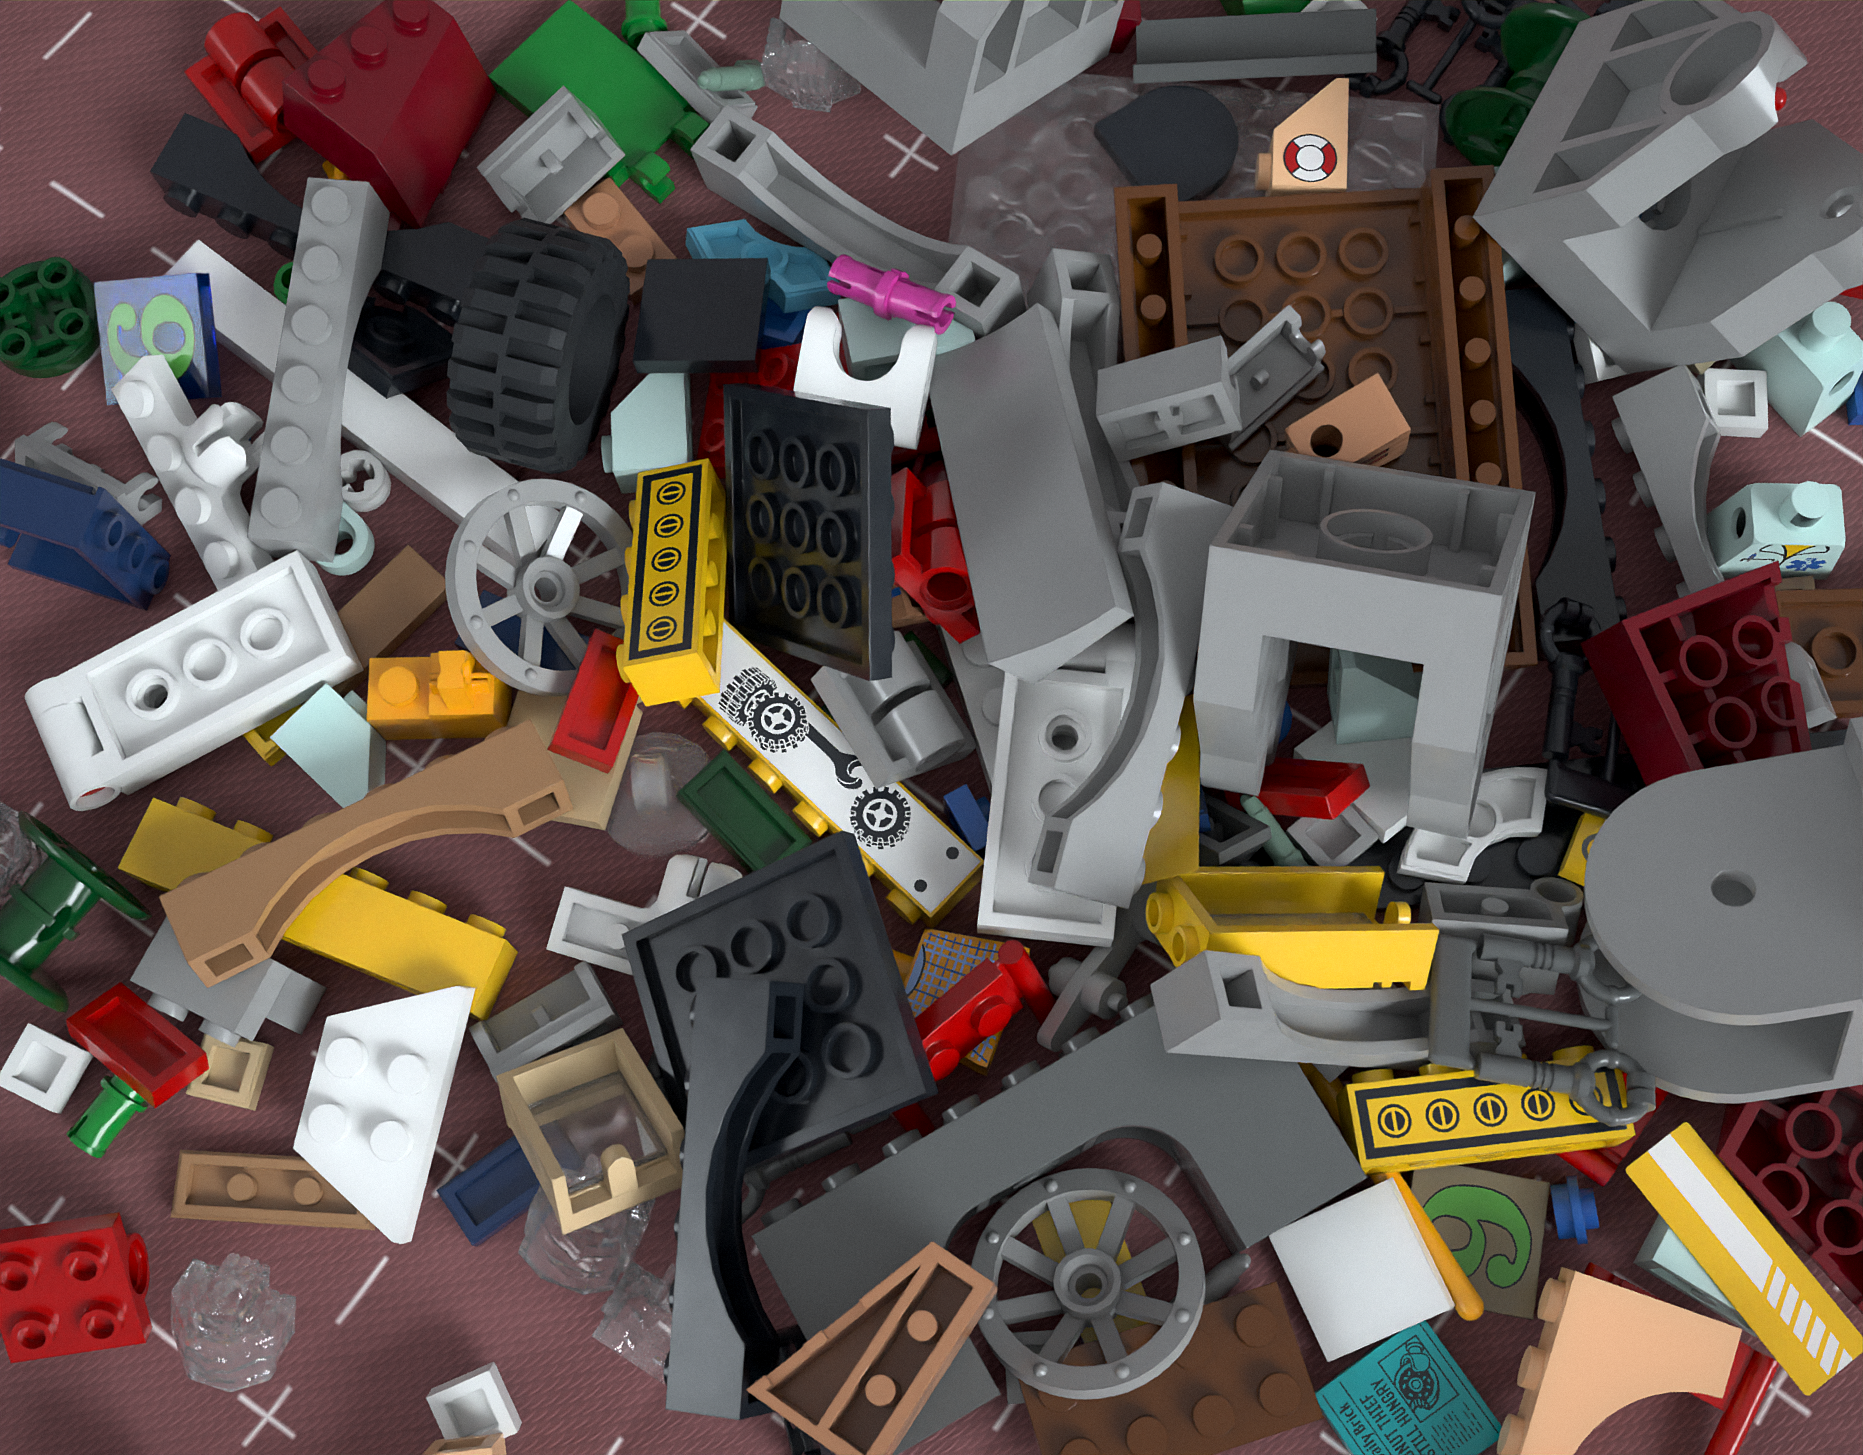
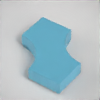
M745 219L687 228L685 245L693 259L768 258L771 269L768 297L781 308L783 313L812 309L815 306L835 305L841 299V295L832 294L828 290V281L833 280L838 283L839 281L828 276L831 267L827 260L806 247H794L774 242L756 232Z

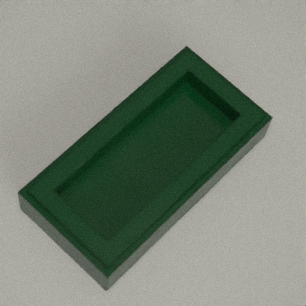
M725 749L675 795L749 874L793 854L813 842Z

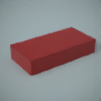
M595 628L586 646L547 750L608 774L614 766L639 695L631 682L625 683L618 670L616 650L618 645L624 644V640Z
M1275 757L1273 764L1265 766L1259 796L1256 797L1267 806L1271 814L1334 820L1370 787V783L1362 763ZM1224 790L1228 804L1240 811L1246 812L1240 803V797L1243 794Z
M121 982L66 1019L69 1035L155 1109L209 1069L207 1053Z

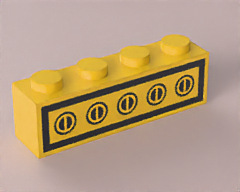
M709 458L638 473L636 500L629 502V518L633 529L632 546L625 549V565L629 576L628 594L621 597L620 606L625 633L624 644H620L617 647L616 660L621 678L625 683H632L645 706L720 693L727 558L726 492Z
M1576 1046L1557 1050L1552 1053L1553 1061L1546 1062L1549 1065L1553 1063L1573 1066L1574 1063L1580 1061L1585 1055L1594 1052L1593 1046ZM1522 1054V1058L1527 1059V1055ZM1435 1064L1420 1067V1076L1394 1079L1391 1069L1360 1072L1352 1075L1353 1084H1347L1336 1096L1342 1137L1366 1176L1614 1147L1635 1136L1633 1123L1617 1125L1616 1127L1607 1126L1605 1123L1599 1122L1588 1115L1577 1101L1570 1099L1568 1094L1551 1092L1547 1089L1539 1090L1538 1087L1533 1089L1529 1086L1521 1087L1478 1080L1474 1077V1070L1461 1071L1460 1068ZM1606 1066L1597 1068L1594 1071L1596 1079L1593 1091L1594 1097L1607 1107L1616 1106L1619 1109L1627 1107V1093L1622 1071L1618 1068L1609 1069Z

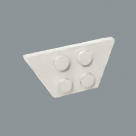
M454 986L331 1015L326 1018L293 1149L386 1237L398 1244L412 1241L476 989L474 987Z

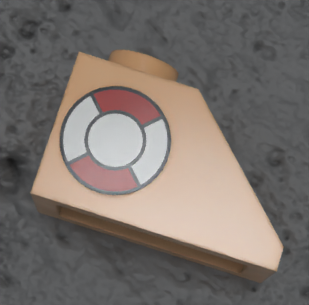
M1336 78L1274 129L1269 152L1258 153L1255 190L1266 191L1265 197L1346 192L1349 78Z

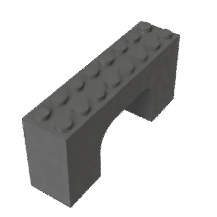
M1151 993L1120 1011L1119 1015L1121 1018L1115 1022L1117 1027L1105 1034L1100 1035L1096 1026L1066 1041L1060 1046L1063 1052L1058 1055L1059 1060L1044 1069H1041L1037 1060H1034L1013 1071L1001 1080L1004 1085L1000 1088L1002 1093L982 1103L978 1095L975 1094L955 1104L942 1113L944 1126L927 1136L922 1137L916 1128L894 1139L882 1148L886 1159L862 1172L858 1163H854L828 1177L821 1183L826 1193L803 1206L802 1202L799 1203L797 1198H793L770 1210L760 1218L765 1228L752 1235V1238L808 1341L819 1331H824L859 1303L863 1296L932 1241L947 1251L957 1231L970 1218L1091 1147L1105 1141L1114 1139L1140 1140L1152 1144L1168 1154L1182 1170L1231 1255L1256 1244L1366 1179L1367 1176L1297 1062L1166 1053ZM969 1336L893 1455L904 1452L1000 1395L996 1384Z

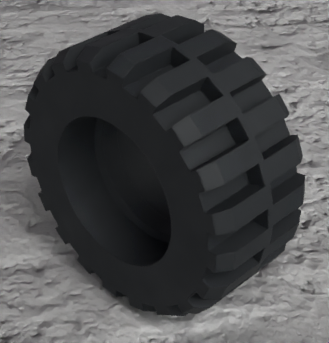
M522 218L500 227L498 234L491 236L486 243L483 257L477 259L471 272L473 277L469 288H465L460 303L462 309L458 324L455 323L452 336L454 346L452 357L448 361L447 376L450 378V388L447 391V407L452 410L449 417L451 429L456 433L455 437L469 452L549 474H558L574 468L577 465V461L582 460L588 453V445L590 442H594L600 430L599 424L602 417L606 416L611 402L609 398L613 385L616 386L620 370L618 366L626 341V336L624 335L626 322L629 320L630 305L627 303V298L630 292V279L626 276L628 265L626 259L622 256L623 253L609 239Z

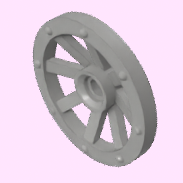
M531 479L520 481L487 496L466 515L454 534L447 556L445 588L451 617L461 639L475 659L493 676L518 690L540 696H568L587 645L565 616L570 615L615 628L616 631L613 636L624 640L625 625L622 619L621 608L579 596V584L616 568L620 580L621 597L628 594L629 576L625 565V549L632 546L633 533L625 521L614 509L595 494L560 480ZM525 506H546L560 510L539 558H537ZM502 516H504L517 568L482 545L490 529ZM582 521L601 539L608 551L570 567V565L562 560L579 522ZM478 569L507 589V597L481 608L477 591L476 570ZM534 586L539 590L541 600L535 595ZM514 615L521 618L518 656L503 644L491 628V626ZM544 626L576 670L557 671L540 667Z
M1084 1168L1062 1171L1039 1179L1021 1189L1004 1203L991 1218L979 1239L972 1260L971 1268L994 1282L997 1288L1003 1259L1054 1287L1053 1291L998 1301L997 1291L980 1317L978 1324L993 1354L1013 1375L1038 1390L1065 1398L1101 1399L1134 1390L1156 1378L1180 1356L1188 1345L1197 1328L1204 1305L1205 1271L1200 1247L1189 1221L1176 1204L1153 1185L1135 1176L1109 1169ZM1081 1200L1113 1202L1096 1249L1085 1248L1068 1203ZM1048 1210L1066 1254L1060 1263L1015 1239L1030 1222ZM1136 1210L1150 1219L1164 1233L1166 1239L1118 1266L1116 1261L1132 1216ZM1178 1260L1179 1283L1174 1303L1125 1291ZM1089 1288L1101 1289L1100 1293L1094 1298L1087 1299L1081 1297L1083 1292ZM1065 1314L1038 1355L1017 1340L1007 1327L1009 1324ZM1117 1315L1162 1327L1150 1341L1127 1356L1113 1319ZM1093 1327L1107 1364L1096 1366H1070L1062 1364L1084 1328Z

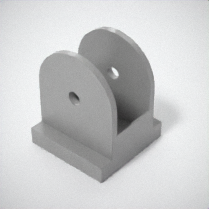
M1863 717L1851 718L1849 720L1844 745L1696 770L1657 781L1625 800L1613 811L1598 831L1590 848L1586 863L1584 905L1587 923L1580 941L1586 936L1593 934L1600 948L1594 952L1595 968L1592 973L1599 982L1606 986L1615 985L1621 988L1625 986L1626 980L1642 993L1634 1001L1615 1004L1618 1007V1047L1614 1049L1635 1059L1647 1073L1653 1074L1656 1087L1678 1096L1698 1101L1747 1103L1863 1084ZM1576 981L1584 1015L1605 1019V1007L1608 1004L1589 995ZM1592 1030L1606 1050L1610 1049L1605 1046V1032Z

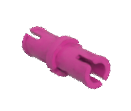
M842 254L836 258L829 271V277L841 280L840 283L833 280L828 281L827 287L829 292L873 308L874 314L883 319L892 320V317H898L916 325L932 326L938 335L943 334L953 320L955 312L943 309L945 306L951 309L956 307V299L953 295L944 294L912 282L909 279V275L899 269L891 268V271H883L857 261L851 256Z

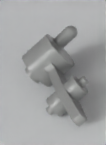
M1157 881L1141 885L1138 892L1132 896L1129 909L1116 907L1114 939L1110 947L1096 946L1083 962L1072 957H1064L1057 964H1053L1048 971L1049 989L1052 994L1059 998L1038 1031V1044L1053 1052H1058L1061 1050L1060 1046L1076 1033L1091 1014L1108 1020L1127 1007L1126 986L1123 981L1117 979L1118 975L1140 942L1148 940L1162 946L1156 936L1150 932L1146 922L1147 899L1151 893H1155Z

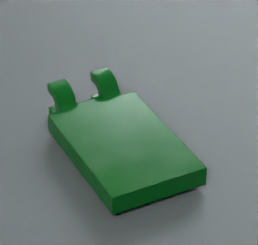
M567 0L488 75L496 92L528 118L564 85L598 116L626 154L602 178L607 179L610 177L618 188L630 178L658 204H661L676 188L674 182L665 176L671 171L669 164L656 155L655 152L670 138L694 160L690 149L710 126L707 121L696 114L697 111L645 58L571 0Z

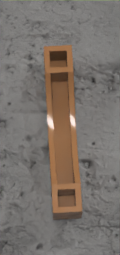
M531 719L516 726L499 728L489 734L483 742L456 755L449 754L438 757L431 761L424 770L395 784L380 785L369 791L362 800L339 811L317 815L308 820L301 829L274 842L254 845L244 851L240 858L211 872L191 875L180 882L177 888L159 896V899L187 963L204 985L209 988L270 958L287 928L307 904L341 874L373 855L410 841L445 834L484 833L516 838L573 810V806L562 776Z

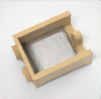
M623 1028L496 1076L507 1125L515 1134L550 1201L563 1235L682 1187L683 1170L680 1165L679 1152L682 1140L685 1137L684 1128Z

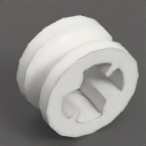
M352 450L341 455L343 501L355 512H368L377 509L386 501L391 490V480L383 464L375 455L365 450ZM366 470L371 479L364 482V491L355 492L348 483L356 481L358 471Z

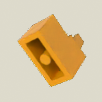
M465 650L439 651V653H431L430 657L369 658L367 721L385 740L486 738L493 731L507 726L512 710V686L493 676L475 659L471 652Z

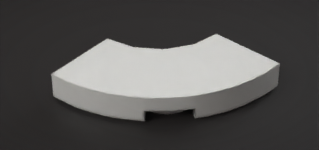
M1514 767L1483 773L1467 839L1414 828L1402 851L1397 873L1447 884L1463 885L1467 881L1475 858L1487 846L1509 837H1537L1541 833L1543 825L1547 769Z

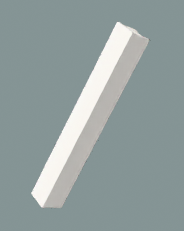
M197 240L157 284L166 294L174 295L186 305L192 316L193 323L273 383L286 305L200 240ZM347 369L342 408L341 436L359 450H365L375 455L389 473L457 525H460L466 515L487 496L519 482L487 457L469 452L455 437L456 434L405 395L399 394L386 399ZM525 506L537 558H539L560 512L546 506ZM502 516L488 532L483 545L517 568L504 516Z

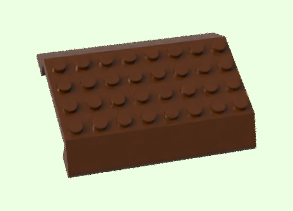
M1494 165L1432 168L1429 170L1422 187L1181 202H1178L1177 184L1114 187L1124 362L1220 335L1227 348V356L1229 358L1288 305L1301 316L1302 326L1299 330L1303 337L1311 344L1315 340L1320 339L1326 351L1321 361V364L1325 367L1324 370L1232 453L1216 437L1131 459V467L1139 485L1144 486L1164 482L1234 507L1268 451L1277 450L1285 452L1288 450L1285 445V429L1369 377L1379 373L1411 429L1406 453L1380 467L1523 490L1501 246L1473 218L1495 177ZM1320 445L1313 450L1320 457H1331L1339 452L1330 445ZM1527 544L1503 672L1532 667L1538 664ZM1299 642L1289 689L1328 686L1330 647ZM1411 662L1413 673L1423 672L1424 664Z

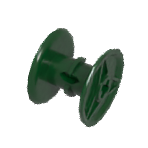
M1530 2L1511 10L1501 25V50L1510 69L1514 72L1513 76L1509 79L1505 88L1478 86L1459 92L1445 109L1446 129L1456 148L1473 166H1501L1580 21L1592 17L1558 3Z
M21 810L17 819L21 830L48 857L27 878L23 885L19 883L14 884L7 891L12 897L0 908V975L42 1004L58 1012L66 1013L69 1008L66 992L40 965L65 938L73 942L80 935L75 926L101 898L114 908L136 920H147L152 917V914L130 891L87 855L46 824Z

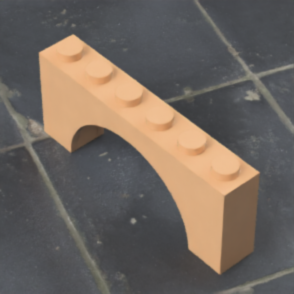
M1561 1267L1558 1280L1549 1278L1542 1291L1538 1306V1318L1545 1320L1538 1347L1529 1345L1522 1358L1517 1384L1519 1387L1525 1388L1517 1416L1509 1413L1504 1420L1498 1439L1497 1454L1574 1455L1584 1439L1607 1417L1637 1400L1657 1394L1693 1392L1723 1399L1742 1329Z

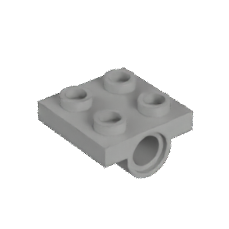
M894 631L895 647L892 652V678L867 681L823 666L810 679L876 789L962 760L978 747L914 640L906 642L899 631Z

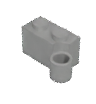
M1554 877L1535 880L1531 884L1530 890L1424 882L1417 923H1433L1439 929V934L1471 938L1477 941L1481 933L1529 940L1533 941V943H1548L1550 946L1554 944L1570 947L1575 940L1584 893L1572 882ZM1476 950L1472 953L1471 979L1494 981L1498 976L1494 962L1479 960ZM1431 966L1426 984H1431ZM1531 966L1528 968L1522 967L1518 974L1523 979L1522 995L1529 993L1555 994L1558 972H1551L1547 969L1540 970L1539 968L1533 969Z
M167 916L130 981L153 992L147 1003L148 1005L182 1022L185 1020L188 1012L192 1011L205 1018L198 1029L199 1031L234 1048L241 1036L253 1041L265 1018L302 1035L327 990L321 984L271 958L207 988L187 963Z

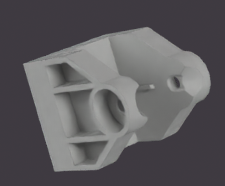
M782 0L780 19L952 156L1109 54L1124 0H943L942 3L936 0Z
M1643 0L1580 21L1473 215V218L1627 374L1676 367L1678 365L1684 366L1744 357L1843 291L1863 284V154L1814 119L1771 129L1778 122L1775 110L1777 83L1785 81L1807 65V58L1772 16L1762 11L1741 13L1723 0Z
M1269 450L1209 547L1193 697L1201 751V784L1205 787L1259 796L1265 766L1273 764L1275 760L1285 703L1299 642L1424 664L1412 737L1410 796L1406 826L1467 839L1479 792L1510 640L1536 492Z

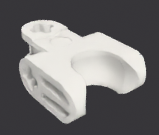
M815 306L808 313L793 391L891 408L894 446L916 450L922 431L938 344L934 327L920 324L909 329L902 340L897 363L892 369L879 379L862 381L847 375L842 367L839 358L842 331L837 316L831 308Z

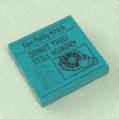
M1426 1320L1392 1334L1314 1391L1323 1416L1351 1455H1478L1499 1439L1502 1425Z

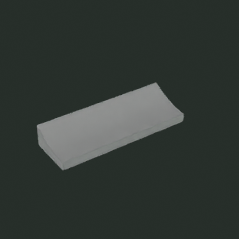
M1038 303L1010 323L987 336L935 356L929 388L987 662L1032 684H1036L1134 616L1055 314Z

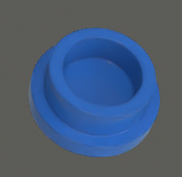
M1566 1176L1567 1183L1550 1185L1559 1240L1576 1238L1578 1245L1588 1244L1586 1230L1600 1228L1593 1187L1579 1189L1577 1176Z

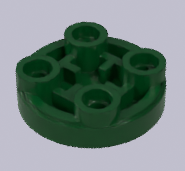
M51 257L45 261L24 264L0 277V362L11 371L26 377L51 378L71 372L93 355L100 345L106 330L107 312L101 294L86 275L73 267L65 258Z

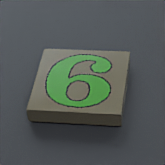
M1460 1165L1410 1170L1409 1188L1484 1303V1311L1533 1320L1550 1183Z

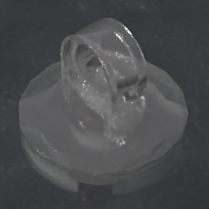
M651 732L635 737L605 829L616 844L627 849L629 853L638 858L661 861L669 860L675 855L689 854L698 847L697 843L705 838L709 831L675 795L712 761L701 746L679 734Z

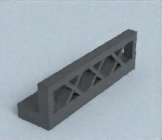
M1376 8L1142 20L1140 25L1136 26L1137 64L1133 65V84L1377 72Z

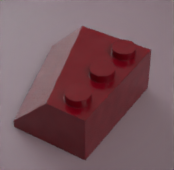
M384 0L282 80L284 126L351 180L369 182L384 205L413 229L425 227L439 193H444L452 178V170L463 150L468 149L496 98L495 87L455 18L433 0Z
M1779 560L1622 620L1581 643L1646 786L1686 772L1812 750L1801 685L1790 677L1785 644L1793 641L1789 617H1780L1775 586L1782 583Z
M1863 1084L1756 1102L1727 1103L1715 1155L1863 1314Z

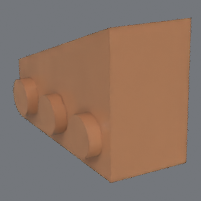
M932 1241L863 1296L859 1303L824 1331H819L804 1343L800 1350L770 1374L764 1375L746 1391L836 1455H893L997 1293L998 1288L994 1282Z

